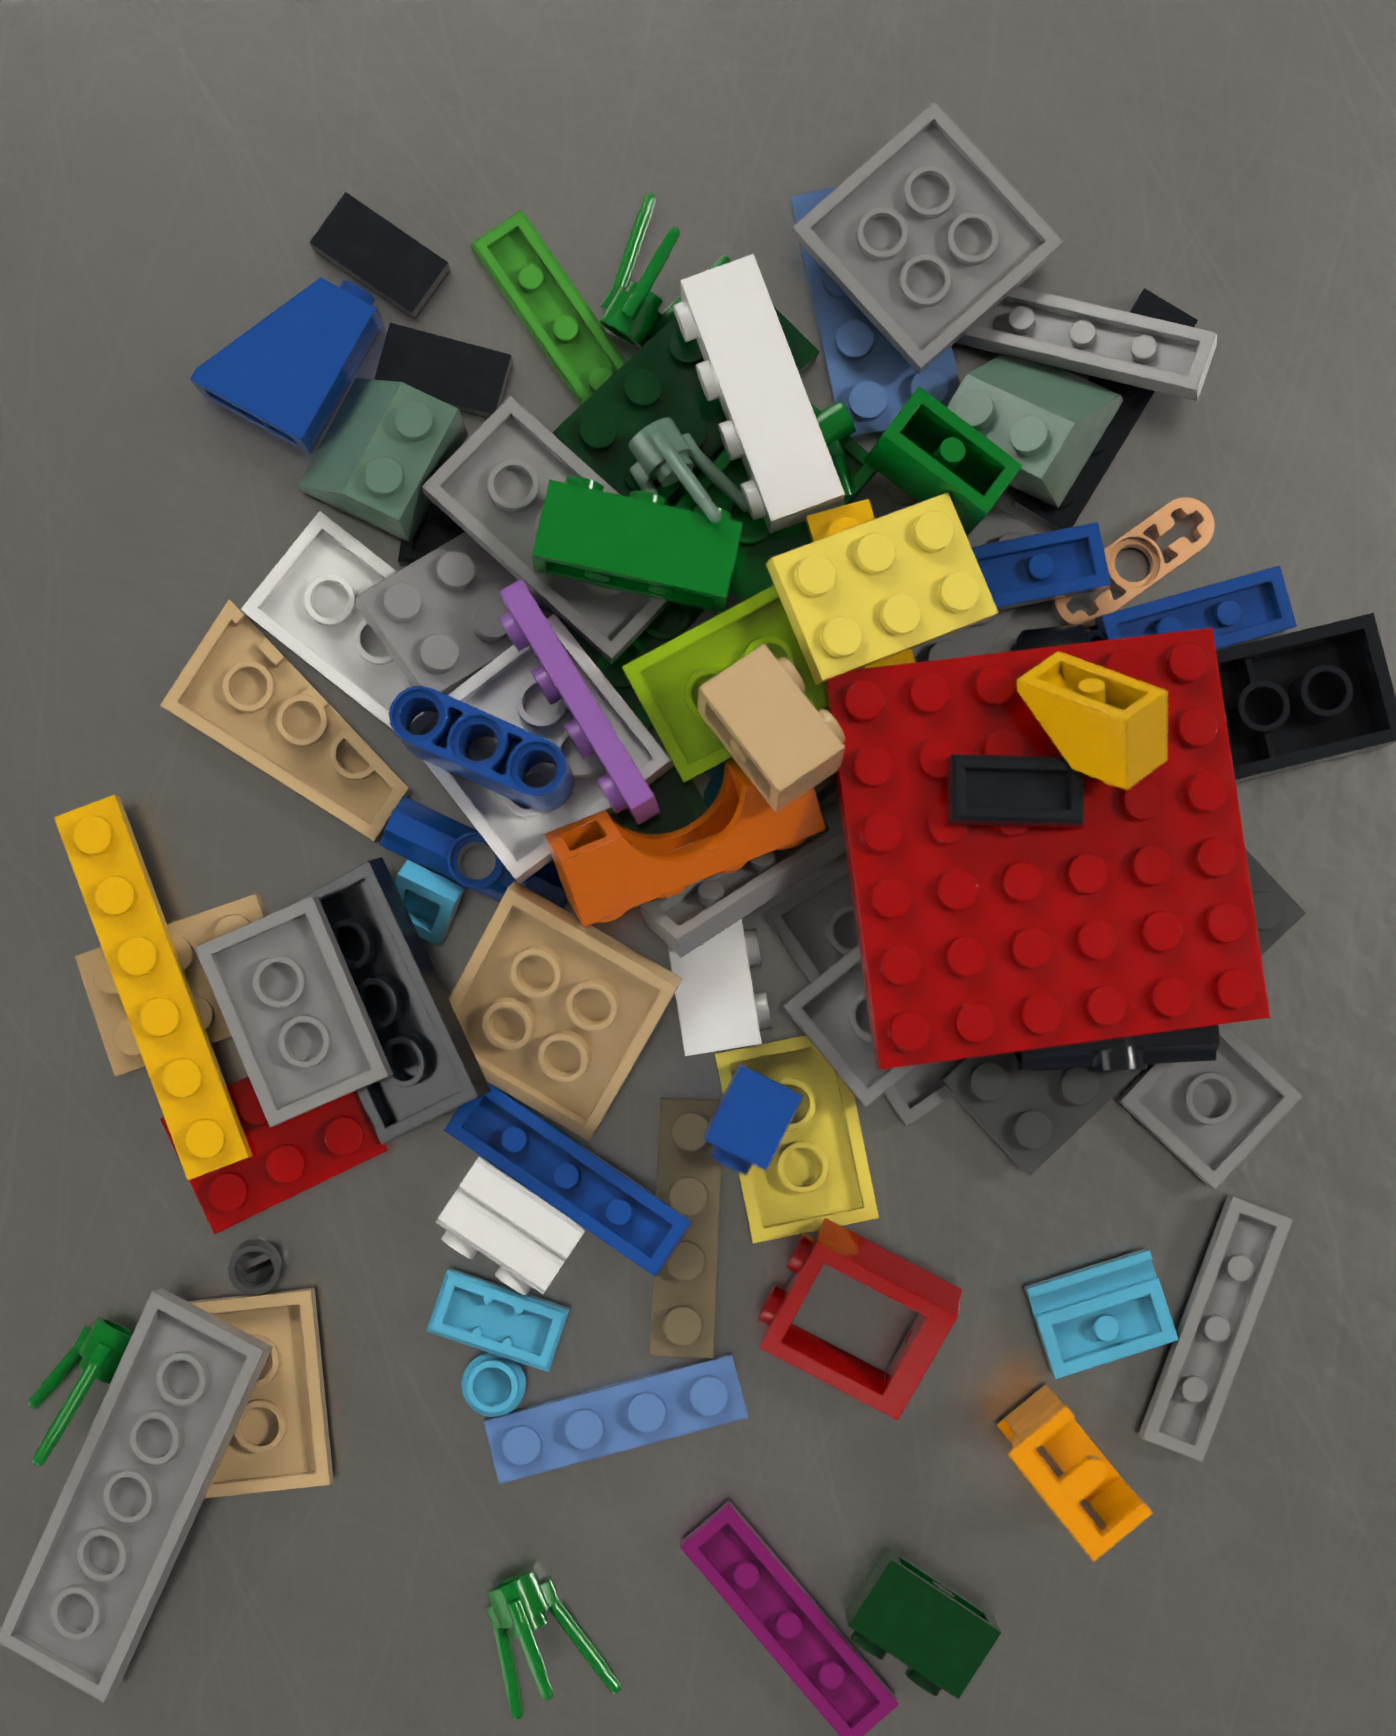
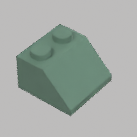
M1001 354L969 372L947 408L1023 465L1010 482V486L1059 508L1122 404L1123 398L1120 394L1064 369Z
M356 378L297 487L306 494L411 543L428 508L432 504V501L423 494L422 486L463 445L468 436L458 408L403 382Z

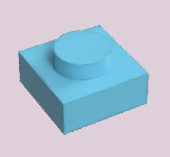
M407 860L398 872L394 883L419 937L440 946L450 930L465 888Z

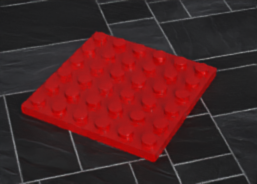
M1213 628L856 669L823 683L827 711L836 719L845 736V742L842 743L845 746L841 766L835 773L876 1070L1271 1018ZM1056 652L1068 654L1168 691L1167 761L1128 790L1107 785L1100 779L1083 773L1084 824L1079 828L947 825V758L951 754L1064 758L1017 691V679Z

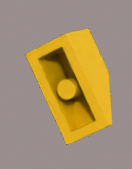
M1059 651L1017 679L1018 693L1072 769L1100 779L1107 785L1128 790L1167 761L1168 691Z

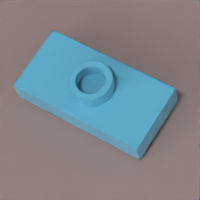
M448 1268L427 1332L549 1372L570 1308L530 1294L525 1296L512 1288Z

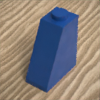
M320 277L197 367L190 380L202 395L311 454L384 325L377 308L372 306L375 298L363 288L347 280H342L338 287Z

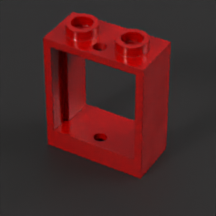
M824 1218L814 1238L805 1233L799 1238L786 1265L787 1269L794 1272L786 1289L784 1290L774 1285L757 1318V1320L766 1324L759 1348L878 1411L899 1420L958 1317L963 1289ZM824 1264L919 1313L886 1372L792 1324L795 1315Z

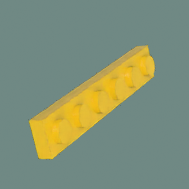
M114 794L54 817L187 1180L252 1157V1152L120 796Z

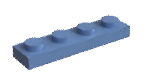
M729 1352L714 1356V1359L706 1358L514 1409L503 1416L485 1417L483 1423L498 1481L501 1484L748 1418V1412L733 1354Z

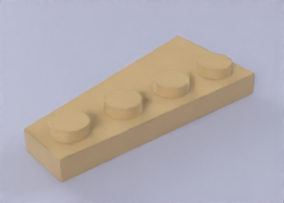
M230 599L160 704L169 712L376 843L382 837L391 814L402 796L407 797L411 791L403 780Z

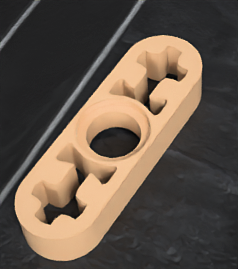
M1177 498L1104 549L1111 581L1110 588L1119 593L1121 597L1114 600L1110 588L1107 589L1091 603L1090 607L1094 613L1092 616H1088L1083 610L1072 614L1066 606L1072 596L1051 600V609L1055 619L1062 626L1083 624L1092 629L1097 626L1096 617L1118 611L1194 557L1210 542L1214 534L1215 523L1209 508L1194 498ZM1176 514L1181 520L1188 519L1190 516L1193 517L1198 524L1192 532L1196 542L1191 543L1185 536L1177 539L1163 551L1165 555L1172 559L1169 563H1165L1162 552L1154 541L1167 534L1174 526L1175 522L1171 515ZM1151 530L1154 541L1143 533ZM1125 548L1141 550L1147 556L1150 564L1147 577L1138 582H1130L1123 579L1115 568L1117 553Z

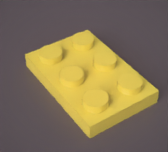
M948 492L777 555L766 563L816 686L852 670L864 668L991 619L998 614L996 605Z
M803 1035L715 1053L723 1094L740 1063L803 1096L767 1170L765 1171L752 1165L748 1175L739 1172L753 1244L817 1231L824 1218L840 1226L878 1219L879 1214L854 1094L809 1038Z

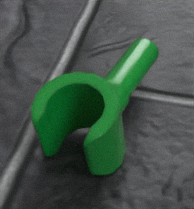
M837 402L816 415V419L845 496H849L855 493L845 452L839 441L855 433L856 428L844 404Z

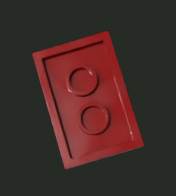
M249 1076L227 1087L253 1156L191 1179L189 1182L215 1235L391 1148L388 1142L380 1143L357 1091L279 1125L270 1127ZM162 1117L160 1121L179 1159L165 1118Z

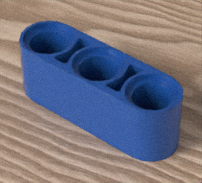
M409 687L400 692L393 700L389 711L390 725L407 750L416 757L531 809L543 812L559 808L572 795L575 784L573 772L560 748L551 741L429 687ZM427 711L439 713L438 722L433 730L423 735L410 734L411 723L417 715ZM482 737L497 739L496 751L491 757L477 762L468 759V750L474 741ZM546 762L557 766L556 775L548 785L540 788L526 785L527 773L535 765Z

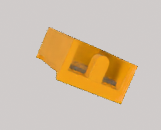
M1045 1384L996 1425L1013 1446L1007 1455L1094 1562L1153 1513L1084 1432L1068 1407Z

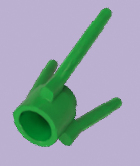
M647 193L644 196L612 288L600 306L605 310L600 323L614 335L637 348L644 346L649 337L652 338L675 316L673 305L682 302L680 295L660 314L658 309L663 300L650 291L680 236V230L677 227H671L668 230L639 282L631 281L627 287L656 202V197L653 193ZM722 256L707 270L729 263L731 260L728 256Z
M97 1317L92 1328L84 1326L74 1346L29 1399L28 1405L31 1409L39 1408L81 1360L78 1368L83 1372L32 1458L34 1466L41 1467L44 1465L94 1380L97 1379L107 1384L111 1383L133 1334L131 1330L108 1319Z
M529 1571L500 1583L486 1592L491 1606L485 1609L495 1633L505 1692L512 1718L520 1719L523 1716V1708L509 1632L512 1639L519 1637L542 1699L548 1701L553 1697V1690L546 1673L547 1671L533 1635V1631L548 1623L544 1611L547 1609L608 1690L614 1694L621 1690V1684L611 1672L609 1666L560 1602L551 1580L539 1584L535 1572Z

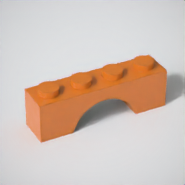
M733 758L725 763L723 782L713 803L699 818L681 829L663 834L639 833L624 827L606 810L545 833V837L566 898L583 927H587L596 922L606 923L614 921L623 916L628 909L653 899L675 896L684 891L688 885L712 875L737 871L747 861L776 849L785 850L796 847L803 843L808 836L826 830L814 787L775 813Z

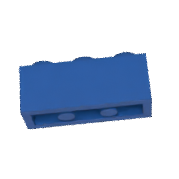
M739 1063L705 1131L704 1140L713 1144L711 1158L744 1175H748L752 1165L766 1171L803 1096Z

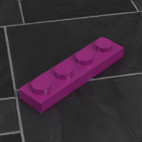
M729 1500L680 1542V1548L839 1736H864L899 1705L896 1696Z

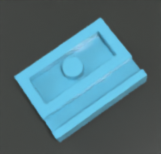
M1144 1248L1024 1286L1052 1376L1055 1379L1178 1341L1168 1305L1152 1263L1153 1259L1150 1250Z

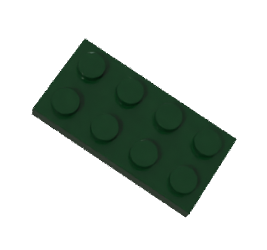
M774 307L798 372L801 374L816 360L820 351ZM674 316L563 421L552 434L622 496L629 497L631 491H641L640 486L629 471L637 462L629 449V443L639 431L654 421L669 417L674 421L681 434L690 433L700 450L712 460L725 448L718 424L727 420L719 398L708 401L702 389L695 365L704 362L697 340L694 339L688 342L684 340L676 316ZM694 465L691 471L696 476L700 470ZM658 480L654 481L658 495L666 498L668 502L684 487L680 480L666 487H662Z

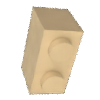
M764 643L699 687L697 711L770 807L777 813L838 771L845 750V746L842 744L845 742V736L831 713L824 708L817 711L804 695V682L793 664L784 657L777 660Z

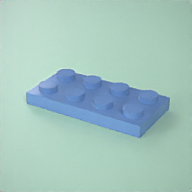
M837 187L791 196V208L795 224ZM799 243L833 404L837 402L844 404L856 428V432L849 436L855 441L881 437L918 386L947 407L960 386L952 346L918 374Z

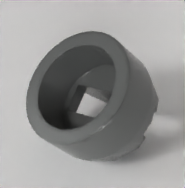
M261 1239L246 1240L236 1247L231 1255L228 1266L230 1281L239 1291L245 1294H263L272 1289L277 1283L281 1271V1258L271 1243ZM262 1254L270 1258L248 1268L244 1272L239 1265Z

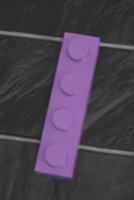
M520 579L499 591L508 610V613L499 617L503 628L518 652L529 646L541 666L532 670L531 673L549 704L552 705L562 700L573 720L563 726L581 757L585 759L592 754H595L606 772L604 776L597 779V782L615 813L618 814L627 808L637 825L659 813L660 810L655 796L524 581Z

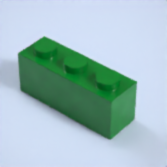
M567 477L565 483L549 479L532 552L533 570L537 573L722 613L726 606L743 522L731 520V513L717 507L721 513V520L717 523H712L698 505L693 507V511L668 506L666 498L651 492L631 491L629 497L604 492L602 484L583 477Z

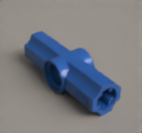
M402 796L384 829V834L379 844L381 847L499 903L507 888L516 881L496 854L495 867L490 875L478 880L468 878L462 869L463 855L474 845L482 844L489 846L481 834L463 823ZM549 864L543 866L521 883V885L564 909L568 901L556 867Z

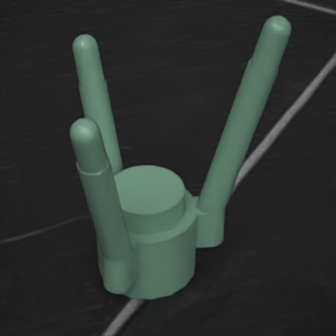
M667 417L654 421L631 439L629 449L637 462L629 471L640 486L641 491L658 494L654 484L655 480H658L662 487L670 486L680 480L712 523H717L721 520V513L691 470L695 465L741 511L749 512L743 493L700 450L690 433L681 434L671 418Z

